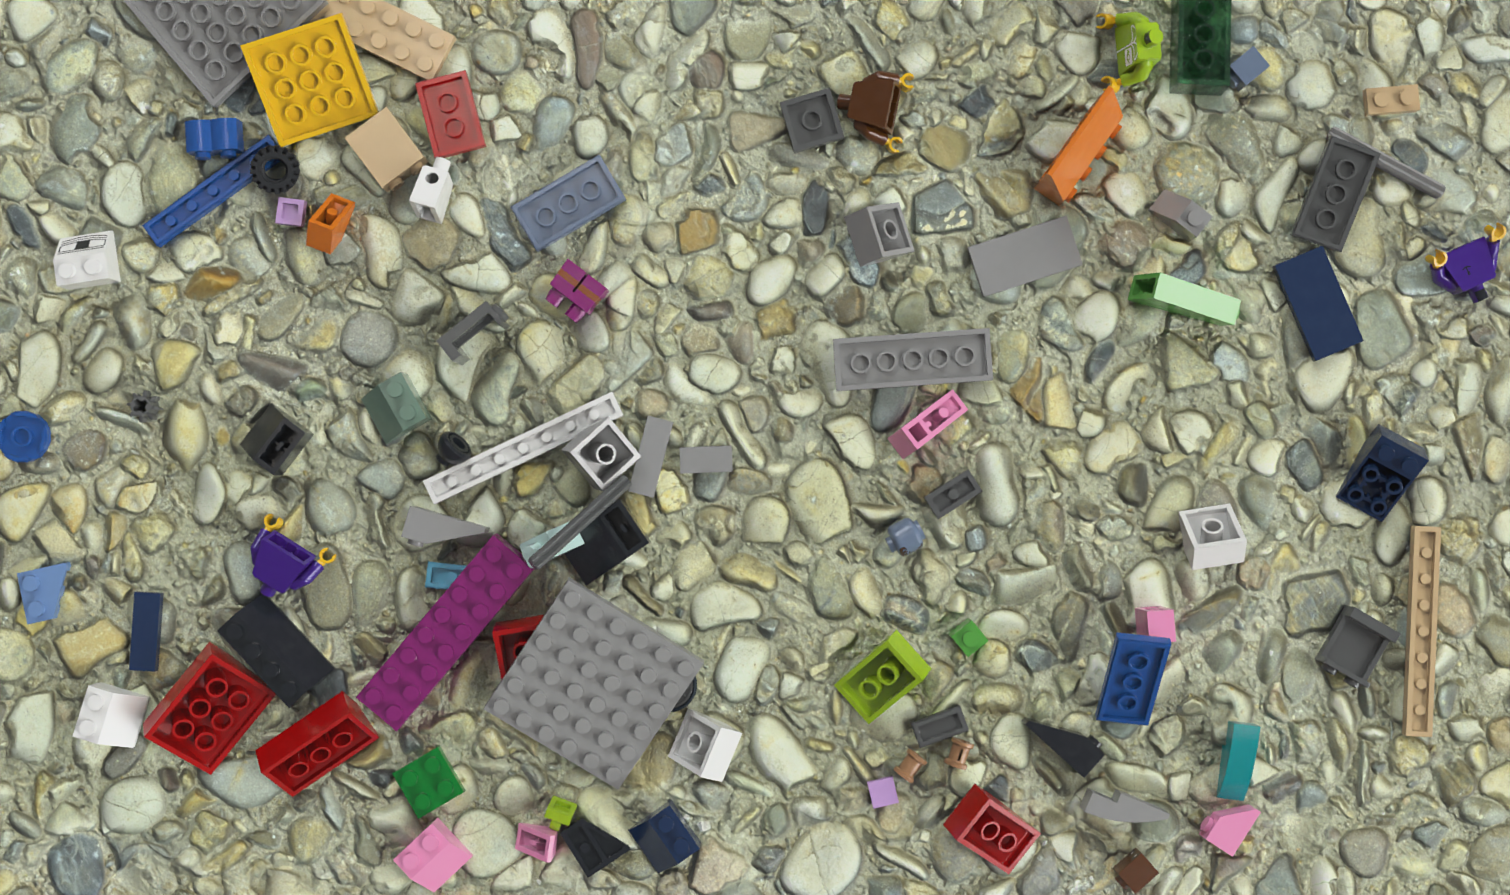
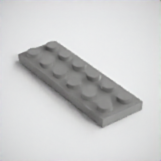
M989 328L833 339L836 392L993 380Z

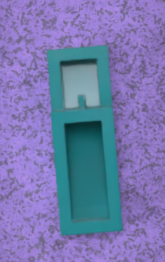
M1228 720L1226 745H1222L1217 798L1244 801L1254 769L1261 726L1253 723Z

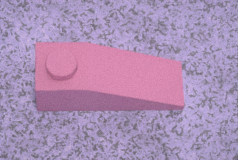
M952 389L887 439L901 458L904 459L955 421L968 408Z

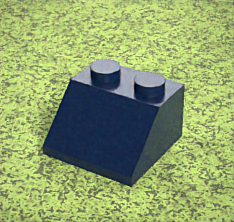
M669 800L628 829L657 873L678 865L698 851L701 846V841L672 800Z

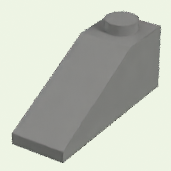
M410 506L401 537L408 538V544L423 547L424 543L429 544L488 533L490 527L421 507Z

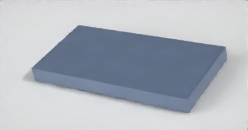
M599 154L511 206V209L535 250L540 252L626 201V198Z

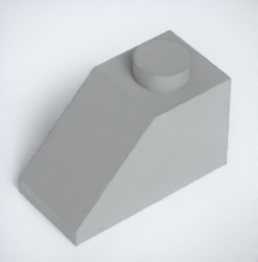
M1166 189L1162 191L1148 209V211L1188 242L1196 238L1213 217L1194 201Z

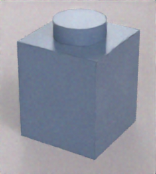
M1253 46L1222 73L1225 75L1227 84L1232 88H1236L1239 92L1270 65Z

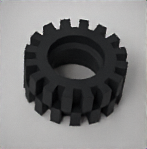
M268 145L260 149L250 164L252 180L258 184L257 187L266 190L267 193L280 194V192H287L295 185L300 174V164L296 159V155L291 153L288 148L280 147V145ZM277 159L285 165L286 173L282 178L272 179L266 174L265 165L269 160Z

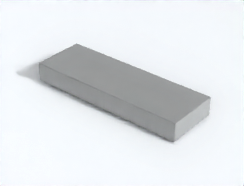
M652 416L647 417L638 452L641 457L635 463L631 478L632 486L628 491L654 498L674 422Z

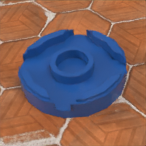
M15 411L0 422V449L7 459L20 463L33 462L41 458L48 450L51 442V430L47 422L40 415L30 411Z

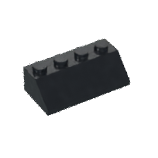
M263 594L235 613L217 630L288 708L299 704L336 669L273 600Z

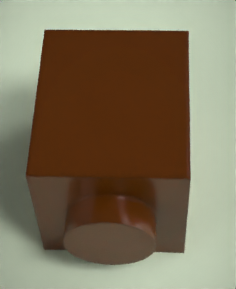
M1136 847L1113 867L1114 871L1118 874L1115 880L1125 891L1130 888L1135 894L1159 874Z

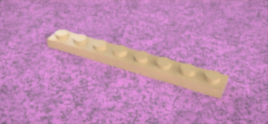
M1411 526L1402 735L1432 737L1441 527Z

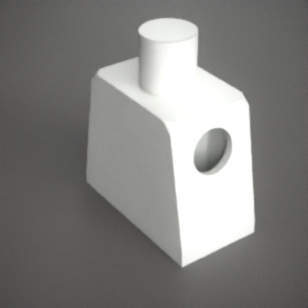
M436 157L433 167L427 165L422 167L409 199L418 218L439 224L443 222L453 188V182L448 172L451 162L445 158Z

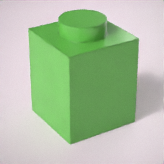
M969 618L948 633L967 657L988 642V639Z

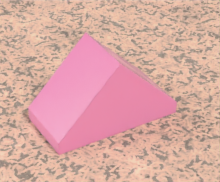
M519 823L515 849L546 863L551 862L556 854L559 832L550 829L548 826Z

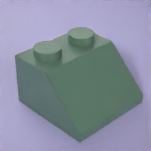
M403 372L378 384L361 399L386 444L432 420L408 374Z

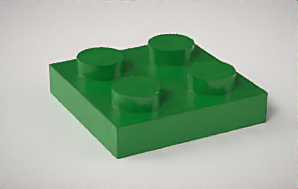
M440 745L392 773L418 819L466 791Z

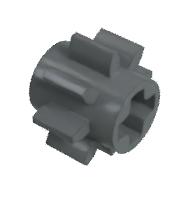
M144 390L143 396L133 393L134 399L131 403H127L132 411L129 416H139V422L146 423L148 417L151 420H157L156 414L163 410L158 403L161 397H151V391Z

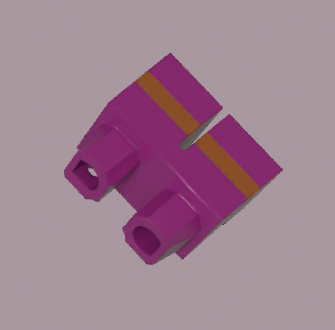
M567 259L551 281L550 285L552 288L546 300L558 308L565 298L569 299L573 304L566 311L565 315L577 323L586 313L590 315L596 305L609 293V290Z

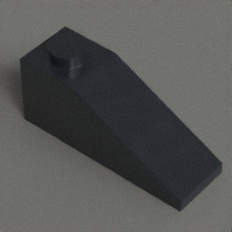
M1024 717L1021 720L1084 778L1106 755L1100 750L1102 744L1091 734L1086 737L1082 733Z

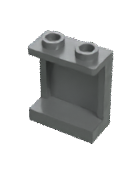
M485 301L436 341L453 362L464 365L470 358L461 346L494 320L498 325L507 330L510 327L506 322L509 316L496 303L491 305Z
M1345 605L1315 660L1322 663L1320 668L1334 676L1336 673L1344 676L1343 681L1356 689L1359 686L1369 688L1371 683L1367 682L1369 676L1388 643H1396L1400 633L1356 607Z

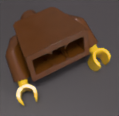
M877 71L863 78L862 81H856L853 84L851 95L840 94L837 99V108L839 110H848L847 118L853 123L854 129L865 139L880 146L886 145L890 153H898L899 150L893 149L891 144L892 141L901 144L903 143L900 137L890 139L888 135L893 134L901 91L909 92L914 87L905 84L904 80L912 81L914 76L911 73H906L900 77L897 73Z

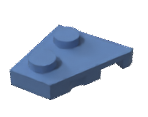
M70 562L17 573L27 624L58 617L60 599L66 587L63 584L67 571H70Z

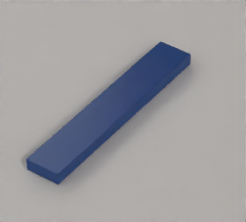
M267 135L142 225L156 246L161 248L253 181V176L250 174L251 161L260 149L268 145H277L273 138ZM269 160L265 165V172L279 163L280 160Z

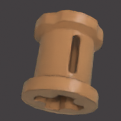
M952 737L951 742L953 744L949 756L945 758L944 763L966 770L967 765L965 763L969 751L973 749L974 744Z
M908 748V754L899 766H895L893 770L912 784L915 781L914 776L922 765L926 766L928 762Z

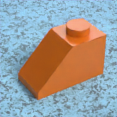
M331 193L308 221L306 245L331 254L342 241L355 208V202Z

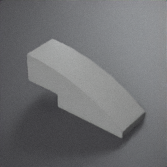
M1087 788L1080 804V808L1086 813L1119 822H1154L1168 819L1170 816L1164 809L1118 789H1115L1112 798Z

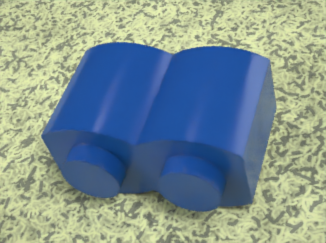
M217 118L185 121L186 153L195 156L196 160H210L211 156L214 155L232 159L237 157L236 154L244 153L243 122L239 119Z

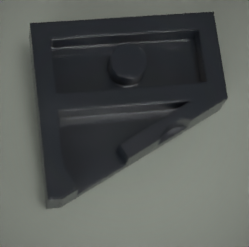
M580 818L560 832L588 878L631 850L628 844L584 818Z

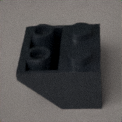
M271 403L240 445L255 462L272 475L283 476L314 434L275 404Z

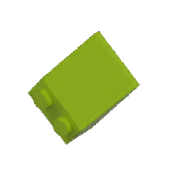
M896 629L838 680L834 686L862 718L870 724L922 682L932 668Z

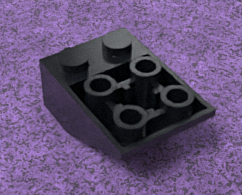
M619 499L580 532L585 544L564 554L587 586L651 541L624 501Z

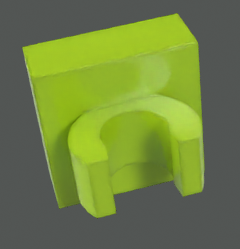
M553 795L544 817L551 819L549 828L559 832L562 824L569 826L578 804Z

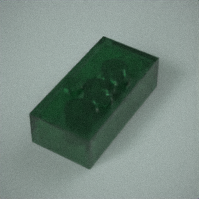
M1171 0L1169 94L1221 96L1230 86L1231 0Z

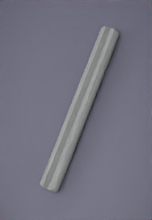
M1337 127L1329 130L1326 140L1332 135L1379 152L1381 155L1376 165L1377 168L1435 199L1440 198L1444 194L1445 185Z

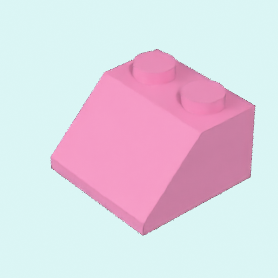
M437 817L393 861L411 880L435 892L473 854Z

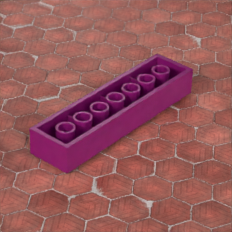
M498 533L494 534L356 698L395 731H398L535 569L528 566L523 555Z

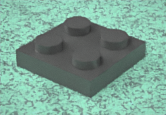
M830 87L780 102L794 154L844 139Z

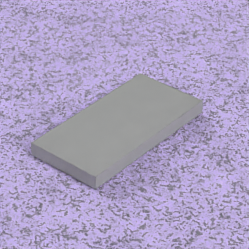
M1067 215L967 248L983 297L1083 265Z

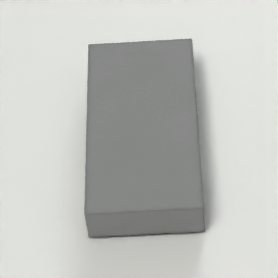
M732 445L679 448L680 474L733 472Z

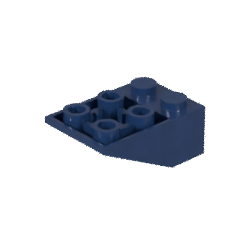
M1378 424L1362 445L1336 497L1383 522L1428 463L1429 459L1425 448Z

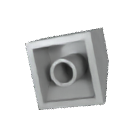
M899 202L868 206L844 217L860 267L884 262L915 251Z
M609 417L583 430L561 449L594 489L600 491L607 489L641 457Z

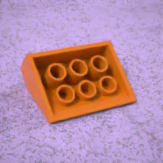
M1108 86L1092 104L1034 187L1036 191L1058 206L1064 200L1068 203L1077 192V189L1074 188L1079 179L1084 181L1091 172L1090 163L1094 158L1099 160L1106 151L1107 147L1104 146V143L1109 137L1114 139L1122 128L1118 123L1123 118V114L1112 87Z

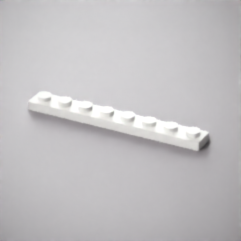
M610 392L476 455L461 464H457L423 480L433 504H438L571 441L580 432L606 417L614 421L624 416L614 393Z

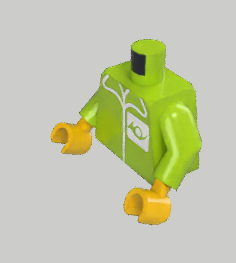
M1139 12L1119 13L1115 17L1111 14H1097L1096 17L1105 18V23L1102 26H1096V28L1109 30L1115 24L1117 26L1115 28V40L1120 78L1116 79L1107 75L1101 79V82L1110 83V87L1117 93L1122 85L1127 87L1145 81L1152 68L1162 57L1161 42L1163 40V33L1159 29V24L1157 22H1149V19Z

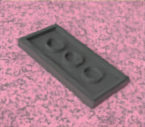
M1332 135L1329 136L1290 235L1336 252H1342L1381 153Z

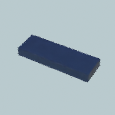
M134 592L129 670L156 672L159 669L164 593Z

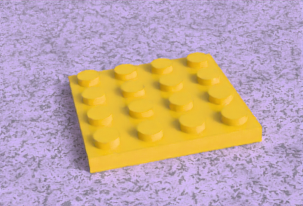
M343 13L240 45L280 147L372 118L379 112Z

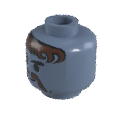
M904 518L889 526V537L885 538L891 552L897 550L899 555L903 557L923 547V540L926 539L918 521H912L910 518Z

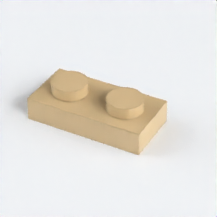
M1418 84L1366 88L1363 90L1365 116L1413 113L1420 110Z

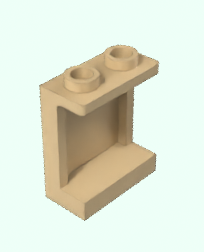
M387 107L345 137L346 141L386 192L398 190L404 185L406 178L410 175H418L422 167L428 163L426 157Z

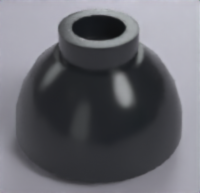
M445 431L438 441L439 453L436 455V458L442 465L461 464L471 458V448L460 435L451 431Z

